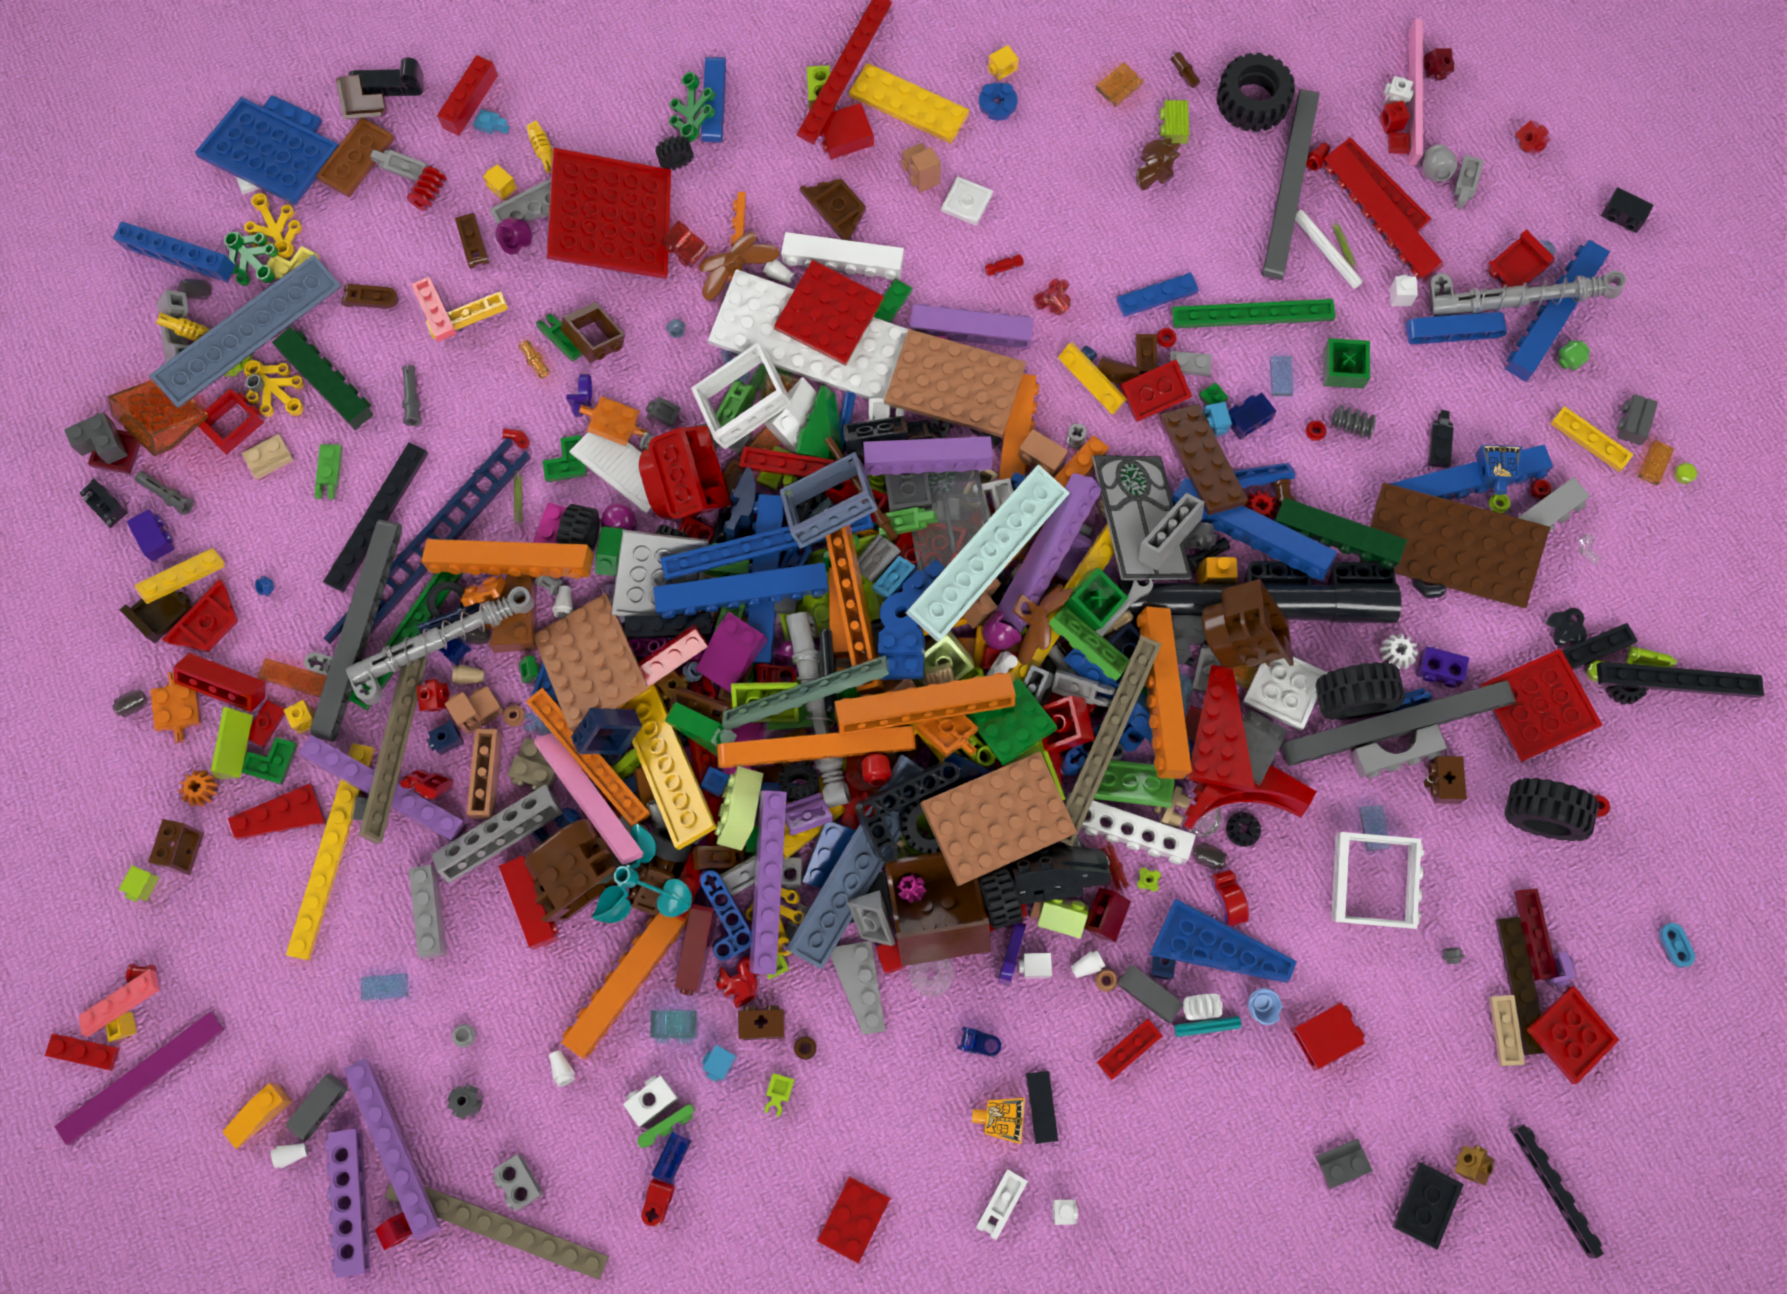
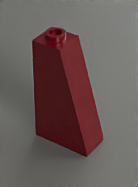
M695 904L691 905L675 987L680 989V994L693 996V993H700L718 919V914L714 908Z

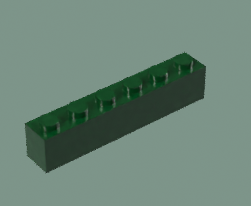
M289 327L272 341L273 345L354 430L359 428L374 415L369 409L372 405L364 397L360 399L357 396L359 392L351 383L347 385L344 382L346 379L338 370L334 372L331 369L333 365L326 357L321 359L318 355L320 354L319 350L313 344L308 345L306 343L307 338L301 331L295 332Z
M1285 497L1275 522L1318 541L1327 547L1338 548L1344 554L1352 553L1358 555L1364 561L1370 562L1373 560L1380 563V566L1392 569V567L1397 568L1407 543V539Z

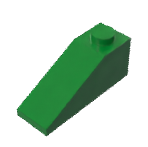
M677 702L673 704L664 720L716 756L718 744L734 742L737 737L732 731H725L722 724Z

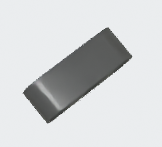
M1129 965L1117 982L1118 986L1167 1023L1172 1022L1183 1006L1181 1001L1132 965Z
M331 1073L326 1074L289 1119L286 1128L303 1142L308 1140L341 1100L348 1087Z

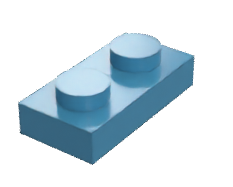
M898 556L872 586L873 591L885 599L898 593L903 587V583L917 571L916 566Z

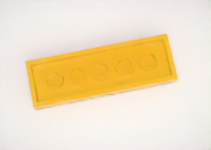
M869 63L865 65L849 91V97L950 144L954 141L970 112L969 109Z

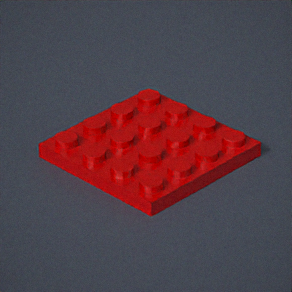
M812 260L776 321L774 330L846 366L884 300V296Z
M1561 648L1479 685L1482 688L1509 681L1516 702L1509 706L1495 709L1493 712L1520 763L1603 726Z

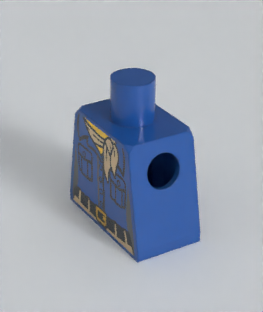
M1481 445L1476 451L1475 456L1481 482L1494 485V494H1506L1507 485H1512L1517 480L1522 446Z

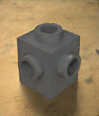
M466 1084L465 1087L457 1086L456 1089H453L447 1100L449 1102L447 1107L453 1110L452 1115L461 1119H465L466 1116L475 1117V1114L479 1113L483 1105L482 1100L484 1096L477 1093L479 1089L469 1084ZM465 1097V1098H466V1103L461 1106V1102H462L463 1098Z

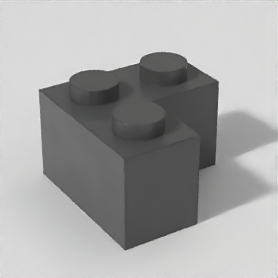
M104 412L64 429L70 446L81 456L96 450L98 456L108 464L128 456L114 422Z
M1171 615L1178 665H1184L1191 656L1190 645H1202L1206 641L1202 616Z

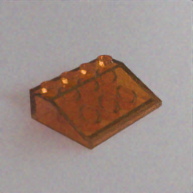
M152 380L107 396L112 417L153 456L174 449L208 418V414L192 399L178 409Z

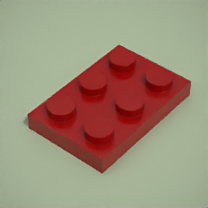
M1177 359L1120 384L1135 422L1192 397Z
M849 1176L817 1242L859 1264L891 1198Z

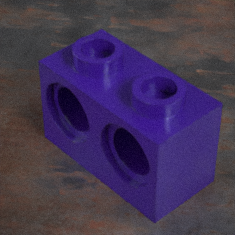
M1427 646L1421 652L1416 676L1422 677L1427 682L1437 681L1444 683L1446 687H1459L1465 682L1469 657ZM1428 662L1433 663L1436 670L1429 668ZM1449 668L1455 669L1457 675L1451 674Z

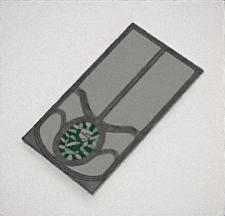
M1093 455L1092 460L1098 485L1102 489L1100 493L1121 580H1149V578L1152 580L1191 579L1192 574L1183 541L1158 570L1139 561L1141 543L1174 507L1162 457Z

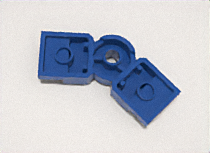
M937 559L932 561L922 572L918 569L903 583L902 592L889 596L881 606L880 618L884 629L879 632L878 654L880 657L886 655L889 662V675L880 680L924 679L925 637L920 630L921 626L908 615L904 618H899V616L908 611L945 569Z

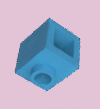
M715 1045L712 1052L708 1051L702 1061L704 1065L702 1069L707 1072L705 1076L716 1083L719 1079L725 1081L737 1056Z

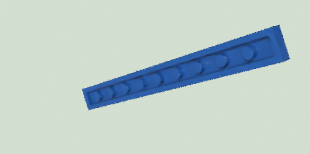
M870 514L850 524L852 534L873 529ZM789 526L663 557L660 558L665 580H670L799 546L791 535ZM826 536L813 543L825 541Z

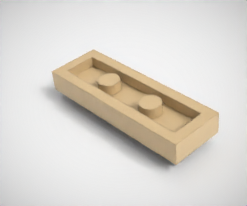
M1515 996L1489 997L1499 1066L1525 1065Z

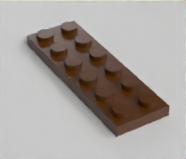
M1199 404L1160 414V421L1199 499L1204 501V509L1207 515L1247 505L1248 499Z

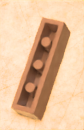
M475 729L466 814L472 820H488L495 815L503 737L497 729Z

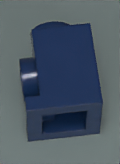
M452 720L428 732L430 738L427 739L431 750H436L440 755L464 744L459 730ZM445 735L443 740H439V737Z
M1151 956L1149 977L1170 981L1174 979L1176 960L1168 959V964L1163 965L1160 961L1161 957Z

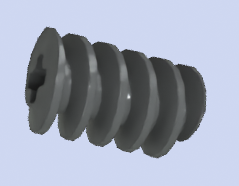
M1339 405L1332 415L1329 429L1336 424V431H1339L1343 426L1344 433L1352 429V436H1355L1359 431L1360 438L1368 434L1369 441L1375 428L1376 416L1372 414L1368 418L1367 412H1363L1360 416L1358 409L1352 414L1351 407L1344 411L1343 405Z

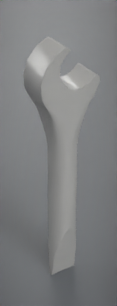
M1149 578L1148 585L1144 587L1140 586L1137 583V579H1135L1127 595L1128 599L1104 627L1095 632L1102 637L1133 602L1147 596L1153 587L1152 579Z

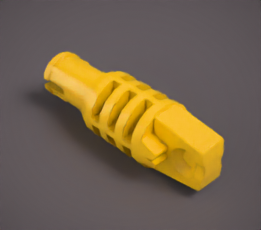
M533 121L526 125L529 140L536 156L541 159L546 173H551L553 149L540 124L537 121Z
M162 312L159 313L156 321L157 325L174 330L176 335L193 341L198 340L210 331L207 327L180 317L177 319Z

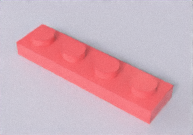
M430 276L411 284L437 342L455 335L456 332Z
M147 970L78 1015L81 1034L89 1037L160 991L156 971Z

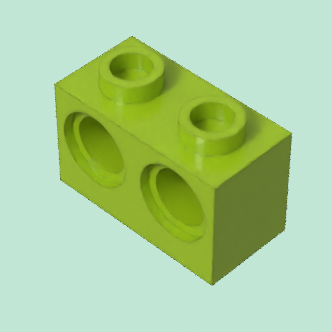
M830 65L807 67L809 111L830 75Z

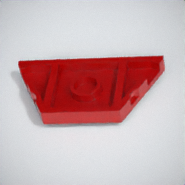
M219 579L162 640L167 644L209 653L238 622L225 583Z

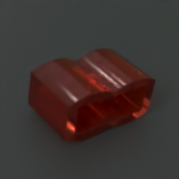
M679 220L661 240L662 246L667 252L676 254L678 261L683 266H689L690 268L695 265L709 248L705 242L693 234Z

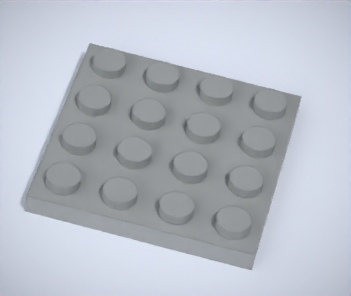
M622 530L611 614L618 616L658 615L656 613L653 587L703 580L704 571L665 580L660 558L707 547L709 541Z

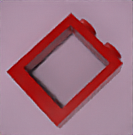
M231 388L193 420L226 455L264 423L259 417L261 415L259 410L254 405L249 407L246 404L248 400L241 392L236 394ZM238 403L250 417L223 440L210 426Z

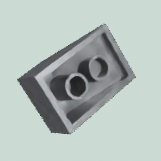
M1249 709L1243 718V725L1254 783L1260 785L1288 730Z

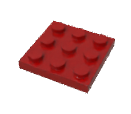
M1575 986L1569 987L1527 1029L1529 1034L1572 1085L1578 1084L1619 1041L1618 1037Z

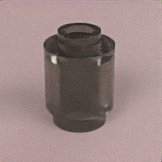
M185 279L181 280L178 285V291L186 293L187 299L207 300L212 293L211 285L207 280Z
M484 625V632L476 628L466 633L465 641L461 638L460 641L461 643L474 645L488 644L491 637V628Z
M133 689L115 698L112 708L118 716L122 715L126 718L145 708V705L148 704V699L141 689Z
M1202 842L1200 845L1195 846L1192 857L1195 858V863L1213 870H1216V868L1221 870L1226 861L1227 853L1222 852L1223 850Z

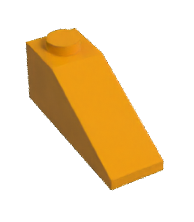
M269 1083L250 1099L222 1132L234 1148L238 1149L292 1101L279 1084Z

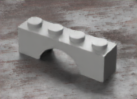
M165 290L157 301L158 313L162 312L177 319L179 317L186 319L188 313L186 293ZM160 325L165 361L168 362L189 345L186 338L176 335L174 330Z
M1435 724L1416 730L1411 735V743L1406 752L1390 753L1383 750L1377 743L1355 749L1351 753V757L1359 777L1367 776L1368 779L1380 776L1382 771L1388 770V773L1401 769L1400 766L1407 763L1409 767L1421 763L1423 758L1428 757L1429 760H1433L1436 756H1442L1441 753L1447 747L1438 725Z

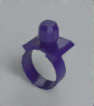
M590 374L579 375L578 394L566 395L575 417H582L584 415L579 413L581 405L591 406L592 379Z

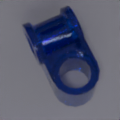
M455 638L447 642V649L441 648L437 651L454 665L459 666L462 658L467 652L470 653L472 649Z
M962 1027L963 1035L957 1050L990 1058L1000 1054L1001 1042L998 1037L976 1029ZM990 1040L995 1041L998 1045L997 1050L993 1053L985 1049L986 1042Z

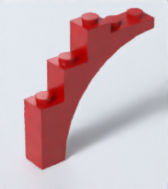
M1273 765L1269 766L1260 785L1255 784V792L1193 781L1197 784L1192 791L1196 794L1192 800L1196 804L1195 806L1190 804L1184 815L1188 818L1184 826L1192 829L1197 821L1209 811L1237 802L1271 805L1302 818L1317 791Z

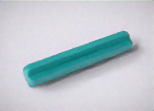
M1239 1016L1176 1024L1174 1026V1033L1176 1037L1239 1029L1242 1024Z

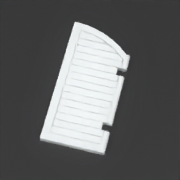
M588 432L570 450L574 457L647 514L651 510L639 473L638 463L642 452L628 442L626 446Z

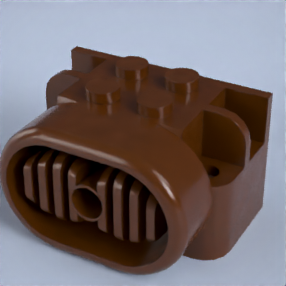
M1260 579L1224 589L1221 593L1222 603L1204 608L1202 612V625L1205 638L1212 653L1223 667L1235 668L1243 665L1251 667L1266 663L1268 667H1272L1275 660L1283 658L1289 666L1294 665L1289 621Z
M581 819L563 827L533 849L524 860V865L535 882L534 890L538 896L535 902L537 905H543L548 913L541 918L543 922L569 920L599 898L606 888L617 885L618 883L614 880V873L618 867H626L627 865L620 863L589 819Z

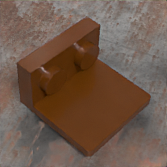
M652 859L648 863L640 862V866L636 868L640 881L662 890L668 880L675 878L673 873L654 867ZM638 884L629 888L628 897L630 898L631 907L657 915L659 911L657 900L661 895L660 893Z

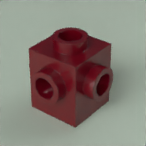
M1435 48L1424 55L1426 78H1435L1436 81L1446 79L1449 74L1454 72L1452 48Z

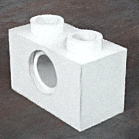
M654 1075L644 1083L646 1087L639 1092L635 1090L626 1097L627 1101L623 1104L639 1127L645 1126L679 1099L661 1075L658 1078ZM649 1093H653L656 1098L652 1106H647L644 1102L645 1096Z

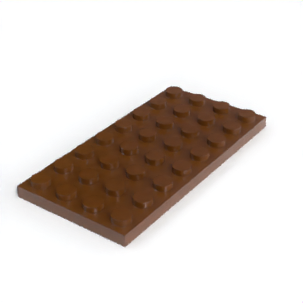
M1387 483L1381 484L1369 526L1407 539L1397 568H1394L1395 574L1416 580L1421 579L1423 582L1435 585L1441 583L1449 589L1527 609L1550 531V526Z

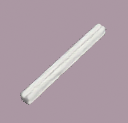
M1303 210L1298 211L1295 218L1297 223L1352 288H1358L1363 282L1360 276Z

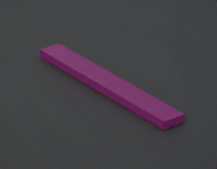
M213 1012L206 1014L54 1127L64 1143L71 1145L225 1031Z

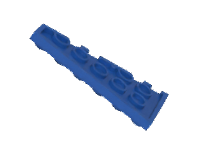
M1177 899L1173 901L1149 954L1151 956L1288 983L1291 979L1297 963L1294 959Z

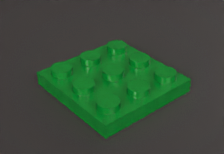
M1019 678L1012 682L1016 694L1015 706L965 714L978 727L977 733L1002 766L1057 730V725Z

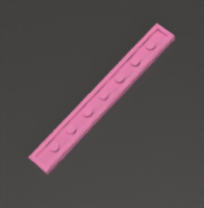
M1415 19L1409 29V81H1413L1411 90L1414 91L1409 102V165H1416L1423 156L1422 19Z
M553 733L535 738L534 744L620 863L624 865L642 858V850L575 759Z

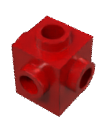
M1532 120L1515 133L1520 140L1519 146L1525 152L1539 153L1547 147V143L1551 140L1548 136L1549 131L1543 124L1539 125L1538 122Z
M438 679L425 680V684L416 686L419 711L435 712L447 709L445 703L449 701L447 683H440Z

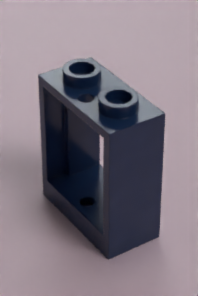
M590 708L571 738L578 754H624L641 729L642 724L635 709ZM599 729H614L610 736L596 735Z

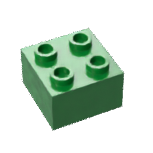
M1329 338L1323 349V386L1364 389L1370 380V341Z
M1098 567L1088 571L1072 589L1071 597L1064 604L1090 627L1098 630L1104 627L1128 597Z

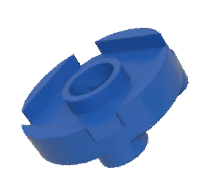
M992 83L983 86L979 95V109L982 113L984 112L988 115L989 119L996 121L1005 120L1017 108L1018 98L1011 84ZM1001 99L1002 101L1000 104H997L993 100Z

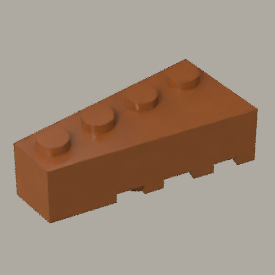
M507 574L501 600L503 596L507 598V594L513 588L524 587L532 596L534 606L527 613L515 614L513 612V616L508 615L507 619L503 617L500 625L495 626V628L493 627L489 647L494 653L537 650L535 643V633H537L536 577L530 575L515 577ZM520 597L517 603H523L526 597Z

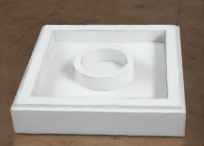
M957 176L941 207V212L977 226L993 195V190Z

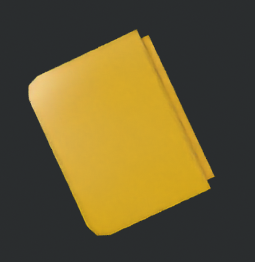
M132 1012L124 1013L105 1026L109 1042L134 1035L137 1032Z

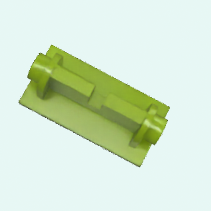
M1629 646L1627 663L1675 667L1677 659H1674L1672 655Z

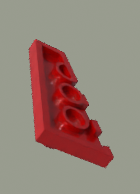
M311 783L227 818L233 836L237 840L266 835V833L284 832L294 828L300 829L311 825L327 824L315 789Z

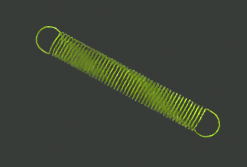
M1338 223V226L1335 224V227L1333 225L1332 228L1334 231L1336 230L1335 235L1339 244L1341 241L1340 246L1342 247L1343 245L1341 249L1343 254H1345L1349 245ZM1348 249L1345 258L1347 259V262L1349 261V265L1351 262L1353 267V263H1356V261L1354 259L1352 262V258L1354 257L1352 252H1350L1349 254V251L1351 250Z
M520 475V478H519V479H520V487H519L518 479H516V486H515V477H514V489H515L514 523H515V506H516V511H517V513H518L519 507H520V523L522 522V521H521V518H522V484H521V478H522V477H521V475Z

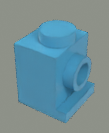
M1221 402L1205 406L1203 414L1214 435L1219 437L1229 432L1232 422L1226 403Z

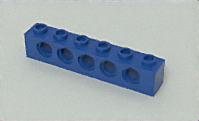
M123 221L120 222L113 236V239L126 250L227 283L236 266L224 254Z

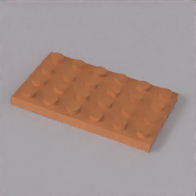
M908 329L884 399V404L1003 438L1026 362Z
M606 593L535 633V643L568 727L572 732H575L590 708L615 709L649 689L618 616L611 614L612 602Z
M1041 752L920 803L957 886L1077 833Z

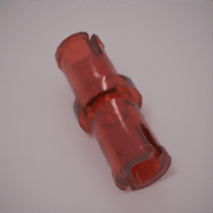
M1107 846L1110 855H1108L1105 847L1101 848L1108 857L1110 863L1109 871L1116 891L1123 890L1119 882L1120 880L1124 889H1126L1130 885L1122 870L1124 866L1122 862H1119L1115 853L1114 846Z

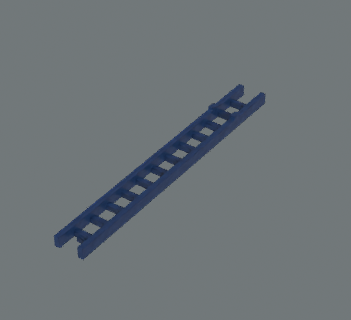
M507 438L485 463L474 471L473 476L393 561L386 584L394 589L396 593L387 603L383 600L380 601L379 605L382 608L376 614L370 634L428 571L423 563L415 572L404 563L414 552L422 558L423 551L419 547L428 537L441 540L433 532L442 522L453 529L444 540H457L531 459L526 451L513 465L503 458V455L513 446L512 441ZM497 462L508 469L499 480L489 473ZM483 477L494 483L485 495L475 488ZM470 491L481 499L472 510L461 503ZM456 507L467 514L458 525L447 518ZM400 568L410 575V578L401 587L390 580ZM347 613L324 636L323 639L329 644L342 632Z

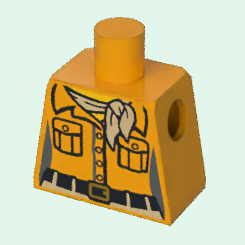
M1205 558L1199 564L1196 571L1197 583L1238 584L1236 558Z
M1025 1098L988 1100L986 1110H972L971 1123L985 1124V1135L1021 1144Z

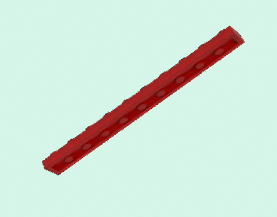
M871 0L796 136L812 145L815 144L891 7L892 1Z

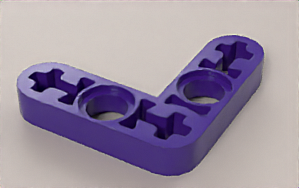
M1020 922L1014 925L998 984L1009 986L1012 980L1016 959L1026 928L1024 923Z

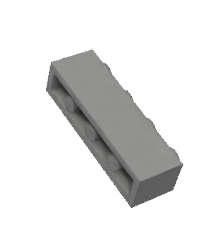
M1573 477L1518 518L1550 526V533L1555 529L1554 524L1557 522L1560 524L1564 523L1571 517L1570 513L1575 510L1577 513L1587 505L1585 501L1590 495Z
M1186 493L1143 540L1140 546L1139 561L1158 570L1201 521L1204 501Z
M432 865L409 868L418 957L427 960L447 956L438 872Z

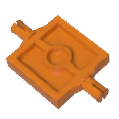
M604 396L600 397L598 405L594 409L581 405L579 413L590 417L587 432L623 446L627 445L629 438L633 434L643 437L648 431L636 426L639 410Z
M172 671V673H167L169 685L150 689L154 730L156 732L174 731L175 743L185 742L183 730L190 726L201 724L198 692L174 683V671Z
M965 715L918 722L915 726V729L946 758L960 748H963L970 756L977 751L968 740L978 731V727Z

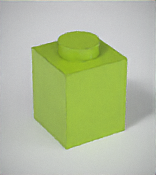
M131 865L119 890L125 892L124 897L137 902L138 899L147 901L160 877Z

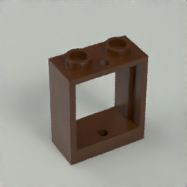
M596 302L563 316L561 331L589 363L601 360L606 355L618 352L623 347L625 334ZM593 322L609 338V340L594 347L578 330Z
M162 819L148 862L168 871L191 875L204 833L184 823Z

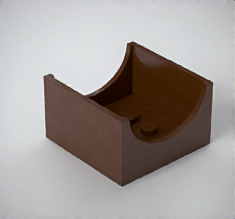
M942 852L895 859L890 863L885 862L902 966L991 952L989 921L986 918L978 878L957 886ZM914 874L916 878L921 877L925 882L923 887L926 889V892L923 894L921 901H913L910 904L907 899L903 901L899 896L901 891L897 886L900 885L903 877Z

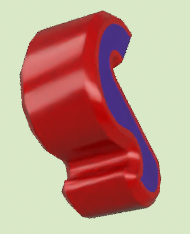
M1226 870L1213 874L1211 877L1212 886L1225 911L1224 923L1231 927L1248 922L1249 907L1243 889L1237 883L1234 871Z

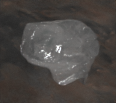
M1221 808L1213 809L1201 817L1194 827L1189 829L1190 832L1200 837H1210L1221 827Z

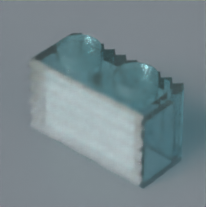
M651 1010L650 1038L656 1039V1044H669V1039L678 1040V1044H692V1040L698 1039V1011Z

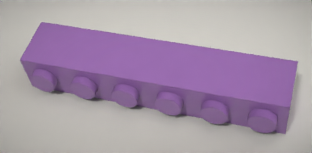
M926 304L913 305L910 329L936 337L944 336L954 341L1030 349L1034 318H1029L1025 315L1010 316L1006 313L992 314L987 311L975 312L964 308L957 310L949 309L946 306L931 307Z
M991 436L864 442V466L867 475L992 470Z

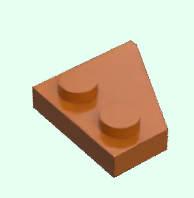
M502 575L497 578L494 576L489 577L480 586L472 585L466 588L461 602L466 607L486 600L485 597L490 595L493 598L499 597L506 582Z

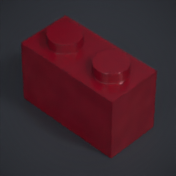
M1099 888L1084 930L1099 939L1116 943L1131 901L1116 891Z

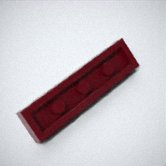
M1538 888L1514 891L1534 981L1557 978L1558 972Z

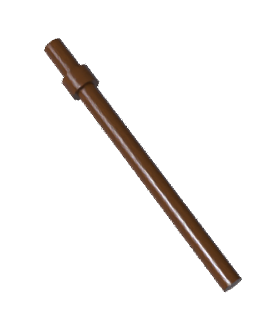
M831 436L825 439V443L837 461L845 457ZM858 475L850 478L859 493L863 492ZM877 505L878 510L873 512L876 518L875 521L880 528H883L892 541L898 535L890 525L891 521L888 516L883 514Z

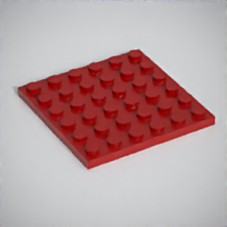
M553 148L546 259L666 279L668 276L671 170Z

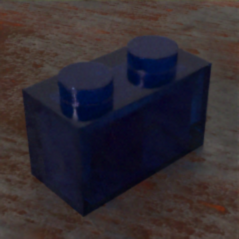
M1262 392L1257 396L1251 395L1244 401L1243 405H1236L1228 411L1232 422L1230 428L1238 439L1241 440L1273 420L1277 411Z

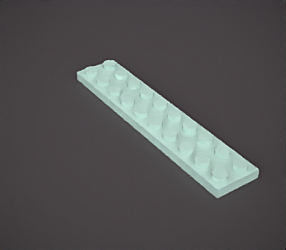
M1038 464L908 609L906 614L939 643L1069 495V492Z

